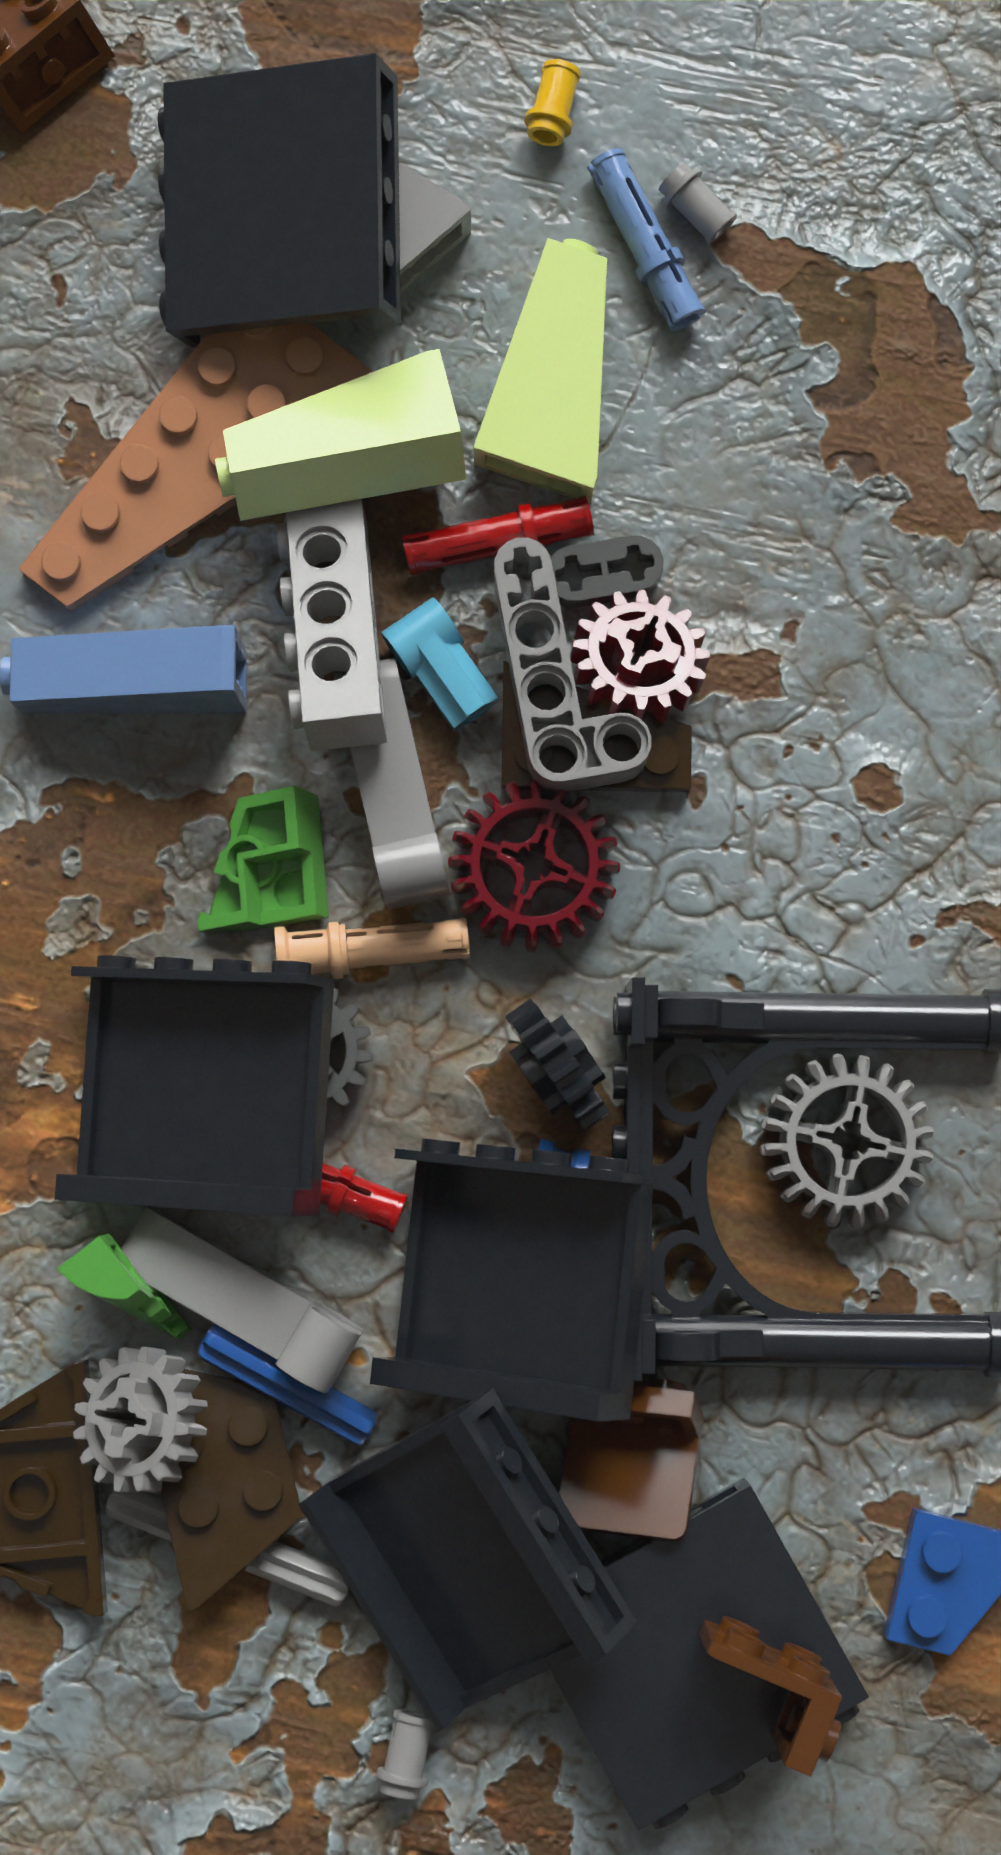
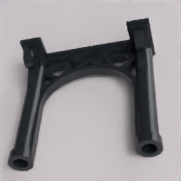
M632 977L625 986V993H617V997L613 999V1035H625L624 1061H613L612 1097L613 1099H624V1125L612 1126V1158L629 1159V1173L654 1176L653 1189L663 1191L674 1199L680 1208L682 1220L693 1217L698 1233L696 1234L686 1229L670 1232L661 1238L652 1250L651 1203L634 1381H642V1374H655V1366L981 1370L985 1377H1001V1312L976 1314L806 1311L787 1307L763 1295L738 1272L727 1256L713 1224L707 1195L708 1156L716 1125L734 1092L763 1064L783 1054L803 1049L954 1050L1001 1053V989H984L981 995L658 991V985H645V977ZM654 1042H672L673 1046L662 1052L656 1062L653 1063ZM702 1043H756L765 1045L750 1053L726 1074L714 1053L704 1047ZM683 1056L693 1057L702 1062L715 1087V1090L703 1106L690 1113L681 1112L672 1107L667 1100L665 1091L667 1085L665 1076L668 1066L673 1060ZM653 1104L659 1114L673 1124L689 1126L698 1122L694 1138L682 1136L680 1148L676 1154L668 1161L658 1165H653ZM688 1164L689 1192L686 1186L673 1178L684 1171ZM684 1243L694 1244L699 1247L714 1267L701 1294L689 1300H680L671 1296L664 1282L666 1273L664 1263L667 1254L675 1246ZM726 1283L741 1299L765 1315L700 1314V1312L713 1304ZM652 1293L660 1304L671 1311L670 1314H651Z

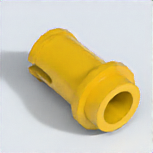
M550 59L544 62L534 107L526 111L524 123L528 128L527 135L532 141L544 146H558L562 144L564 137L569 136L572 132L573 122L569 115L576 87L581 77V71L577 66L568 61Z

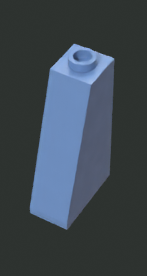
M235 625L11 638V657H2L0 685L2 694L10 695V702L21 713H247V650Z

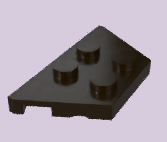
M89 1359L74 1362L0 1409V1577L16 1581L21 1588L43 1597L51 1595L84 1609L83 1613L96 1617L104 1616L108 1611L98 1482L94 1479L97 1465L82 1464L80 1457L89 1447L87 1440L75 1439L73 1434L76 1429L85 1425L86 1417L74 1410L75 1404L81 1402L88 1403L91 1396L83 1385L84 1380L90 1378Z
M184 1369L182 1373L198 1375L201 1380L192 1392L193 1399L207 1401L208 1407L202 1412L197 1413L195 1417V1423L205 1427L207 1433L203 1437H192L190 1446L199 1457L196 1462L179 1461L182 1479L178 1482L162 1481L161 1494L186 1609L190 1613L202 1608L208 1602L207 1600L237 1574L242 1573L257 1560L260 1554L271 1544L281 1539L303 1519V1515L299 1506L300 1502L276 1401L239 1380Z

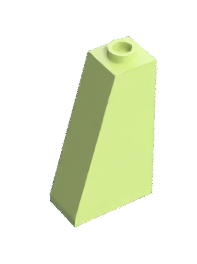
M547 238L473 447L474 465L573 499L586 495L589 504L592 503L598 476L607 258L598 255V251L590 244L577 239H564L563 242Z
M440 349L423 352L223 430L227 457L215 459L222 497L235 495L240 521L466 480L461 430Z

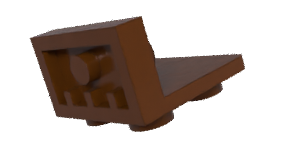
M0 0V110L9 123L23 134L115 57L81 0Z

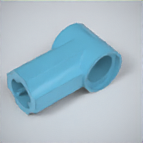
M434 597L381 632L382 638L400 666L411 679L414 677L418 679L454 732L484 715L498 702V697L462 647L464 640L457 627Z

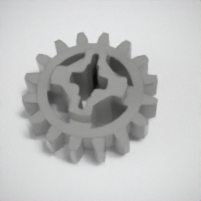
M144 1346L141 1349L124 1347L119 1349L118 1360L103 1358L99 1361L100 1372L103 1376L101 1379L86 1378L83 1385L91 1396L88 1403L81 1402L75 1404L74 1410L86 1417L85 1425L76 1429L73 1434L75 1439L88 1441L89 1447L83 1452L80 1460L82 1464L98 1465L94 1477L98 1483H113L114 1491L159 1492L162 1489V1481L178 1482L182 1479L179 1461L196 1462L199 1456L190 1446L192 1437L206 1436L207 1429L200 1424H196L195 1417L197 1413L205 1410L208 1404L206 1400L193 1399L192 1392L201 1380L198 1375L182 1373L186 1362L185 1359L166 1355V1350ZM136 1414V1418L145 1419L146 1425H144L143 1421L135 1420L134 1415Z

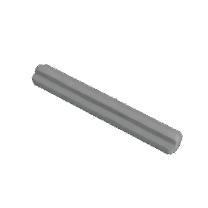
M113 1487L105 1509L108 1517L172 1542L161 1495L153 1492L114 1491ZM277 1541L263 1551L260 1557L244 1570L335 1607L341 1606L349 1590L346 1581L335 1564Z

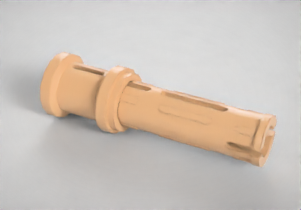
M466 918L365 929H345V924H339L338 921L329 922L326 929L287 932L284 926L274 928L277 961L312 963V975L330 973L334 979L344 978L343 975H350L349 969L365 968L367 966H387L443 959H470Z

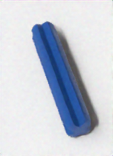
M214 1324L207 1331L200 1343L197 1354L203 1361L354 1445H362L371 1434L377 1418L374 1410L333 1387L326 1394L305 1385L281 1370L276 1365L277 1359L217 1324Z

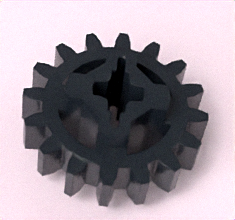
M531 998L505 1015L512 1030L521 1041V1044L509 1051V1054L552 1115L565 1107L578 1126L585 1132L610 1114L604 1105V1101L594 1089V1086L602 1082L606 1077L588 1051L587 1046L577 1032L568 1024L563 1015L550 1023Z

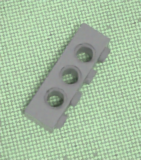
M363 499L286 512L287 522L276 523V537L280 561H290L291 577L280 578V590L284 615H294L295 632L284 634L289 672L299 671L300 689L289 690V707L293 729H305L311 752L388 743L368 526ZM322 562H335L333 565L326 568L315 567L317 564ZM328 616L341 617L333 623H318L321 619ZM335 671L347 673L342 678L334 681L322 679L328 673Z

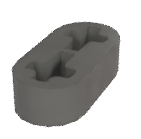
M625 536L571 545L559 549L550 557L559 603L562 606L574 608L590 606L596 601L600 604L611 602L615 592H620L626 600L636 598L639 590H645L649 594L657 587L662 576L664 564L660 548L652 540L643 536ZM630 552H637L640 562H650L652 567L645 569L643 580L632 581V576L627 571L609 574L608 568L624 565L627 554ZM569 562L576 563L579 572L600 571L598 576L583 579L580 591H570V586L567 582H557L556 577L564 574L565 564Z

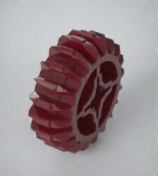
M533 780L530 786L531 798L521 799L519 787L515 782L506 784V796L509 803L501 806L493 793L488 792L483 795L485 808L489 811L490 815L484 818L477 811L468 809L464 814V819L476 830L475 835L464 831H455L452 837L454 844L469 850L468 855H454L448 858L449 869L468 871L467 877L457 879L451 883L452 893L461 895L472 891L475 896L461 907L464 917L473 916L483 909L487 915L480 922L478 927L479 933L483 936L488 935L497 922L506 926L501 935L500 942L501 946L506 948L512 945L516 930L527 932L525 940L527 952L536 951L538 944L537 933L547 932L552 949L561 948L563 943L559 928L567 925L569 931L576 939L582 938L586 930L577 916L584 913L589 919L599 922L603 918L604 912L600 906L591 901L592 897L596 896L604 900H612L616 893V889L613 886L599 881L600 876H614L620 872L619 862L601 860L600 858L601 854L609 853L617 848L616 837L607 836L598 840L594 837V834L606 825L607 818L605 815H595L587 822L581 818L589 806L590 799L582 795L570 809L563 805L567 791L562 789L554 791L553 800L541 799L543 788L537 781ZM522 817H541L533 836L525 842L516 844L502 840L499 843L490 839L499 828L510 821ZM559 824L569 829L582 846L586 858L587 874L574 870L573 865L565 863L556 855L553 842ZM546 837L543 854H545L544 865L552 869V871L545 878L539 872L538 881L531 880L527 893L522 895L525 884L524 866L516 862V860L522 854L529 859L530 851H537L541 839ZM481 857L496 862V866L505 869L514 878L515 889L508 909L499 904L487 890L480 870ZM553 887L565 890L568 888L579 892L578 896L569 905L555 913L544 916H526L533 898L542 889Z

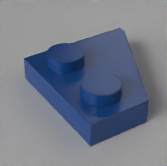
M912 1507L883 1635L887 1640L951 1656L1001 1595V1529Z

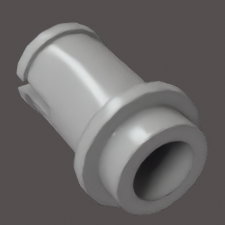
M684 162L665 178L658 190L665 196L663 204L667 208L674 206L705 237V241L708 244H712L733 224L737 214L731 211L700 179L702 170L699 167L691 169Z
M394 1709V1720L384 1767L377 1768L376 1776L381 1779L380 1791L382 1793L402 1799H418L420 1788H424L428 1784V1778L423 1775L433 1724L426 1713L410 1709Z

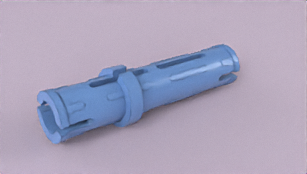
M614 148L600 154L591 161L592 165H589L587 169L598 189H600L611 215L638 265L635 272L641 285L649 286L662 310L661 312L670 331H678L692 325L706 311L686 277L682 267L685 260L680 249L672 247L668 238H666L647 197L631 170L623 149Z

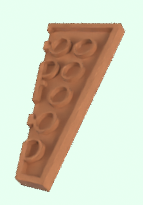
M310 323L206 334L18 568L19 571L69 611H74L135 571L134 567L167 545L170 548L189 535L188 531L214 514L219 516L237 504L235 495L222 497L215 459L227 457L223 430L374 371Z

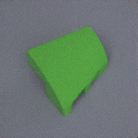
M290 786L238 798L230 821V841L227 847L220 852L214 869V873L222 876L209 914L204 912L199 914L197 920L198 931L209 934L252 930L329 918L318 795L296 786Z
M110 1234L100 1235L57 1268L63 1276L78 1288L117 1307L166 1335L180 1340L193 1330L170 1298L146 1283Z

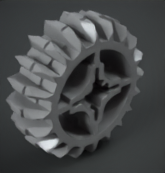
M832 1055L829 1061L830 1076L827 1077L822 1066L816 1060L808 1062L805 1067L811 1084L807 1086L798 1076L790 1074L784 1079L787 1088L795 1095L793 1100L790 1101L778 1094H773L769 1099V1104L773 1108L784 1113L782 1121L773 1118L761 1120V1129L769 1132H779V1142L760 1145V1154L763 1156L780 1154L783 1163L767 1170L766 1176L770 1181L779 1180L787 1175L790 1177L792 1182L780 1193V1198L784 1202L793 1201L802 1192L807 1195L800 1209V1215L805 1218H812L818 1211L821 1203L824 1204L823 1218L826 1226H837L841 1218L842 1208L847 1210V1218L852 1228H862L864 1226V1207L868 1206L871 1215L876 1221H886L889 1215L883 1200L884 1198L888 1197L899 1208H906L910 1204V1200L899 1185L905 1182L910 1186L922 1188L926 1182L921 1174L910 1170L913 1161L917 1163H932L934 1159L933 1153L925 1150H916V1139L934 1137V1128L932 1126L915 1128L912 1120L913 1117L924 1114L928 1110V1106L924 1101L912 1103L907 1107L904 1105L902 1099L909 1095L914 1088V1084L910 1080H903L892 1090L887 1087L894 1068L889 1064L881 1065L873 1078L868 1077L870 1069V1059L868 1056H857L853 1063L852 1072L849 1074L847 1073L846 1061L843 1055ZM847 1087L844 1103H840L838 1113L830 1123L822 1125L800 1121L805 1109L820 1094L832 1088ZM866 1093L875 1098L888 1112L894 1125L896 1141L881 1137L870 1129L867 1122L868 1105L864 1104ZM849 1122L852 1125V1136L860 1138L861 1142L874 1144L876 1149L860 1148L859 1151L849 1150L851 1158L844 1160L842 1158L841 1146L833 1144L830 1139L818 1137L816 1133L833 1134L834 1131H845L843 1123ZM796 1140L814 1145L825 1154L827 1159L826 1176L829 1177L827 1190L815 1183L804 1170L798 1156ZM874 1157L893 1160L887 1173L873 1187L857 1194L847 1195L849 1180H854L856 1169L864 1159Z

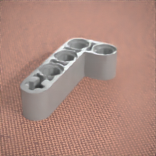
M515 538L507 541L498 550L494 559V589L525 754L532 780L537 781L543 790L554 793V791L560 789L571 792L625 782L635 778L644 769L651 750V734L647 725L639 717L629 713H614L582 719L549 553L540 542L531 538ZM518 564H525L528 574H532V600L522 603L519 578L516 574H513L514 566ZM538 623L550 631L552 638L544 646L530 648L523 645L518 640L516 634L524 625ZM541 684H550L562 693L564 700L557 708L541 710L530 702L528 698L529 692ZM624 734L631 737L636 743L638 754L628 761H616L606 754L603 747L604 741L610 736ZM563 746L573 753L576 762L566 772L553 773L542 765L539 757L546 748Z
M395 657L380 661L388 743L350 747L373 845L372 849L378 877L388 910L450 896ZM335 671L333 672L334 679L338 680L347 673Z
M146 1206L121 1248L148 1285L277 1359L276 1365L281 1370L319 1392L326 1394L329 1392L364 1332L361 1327L341 1314L155 1207Z

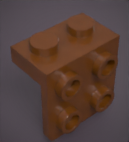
M652 1379L648 1382V1386L633 1385L630 1419L591 1421L569 1417L571 1426L559 1495L582 1531L668 1542H679L685 1538L688 1532L704 1418L694 1391H687V1386L677 1381Z
M722 1616L719 1625L704 1620L699 1635L708 1655L789 1690L772 1732V1738L784 1765L811 1777L818 1759L825 1762L830 1759L841 1730V1722L834 1718L842 1696L829 1676L831 1672L820 1665L822 1658L803 1647L789 1642L784 1643L782 1651L772 1648L758 1639L760 1632L757 1629L728 1616Z

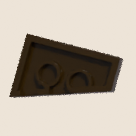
M503 661L501 789H506L507 783L515 782L519 790H530L532 777L528 769L509 663ZM550 684L536 686L528 694L530 702L541 710L557 708L564 700L562 693ZM576 686L582 719L608 715L610 702L602 699L597 703L590 704L587 701L589 690ZM622 708L620 713L631 714V710ZM645 711L642 721L647 725L651 734V750L644 769L635 778L625 782L576 791L690 792L692 726L670 718L659 722L652 712ZM624 734L610 736L603 743L606 754L616 761H628L638 754L636 743L631 737ZM563 746L546 748L539 757L542 765L553 773L566 772L576 762L573 753Z

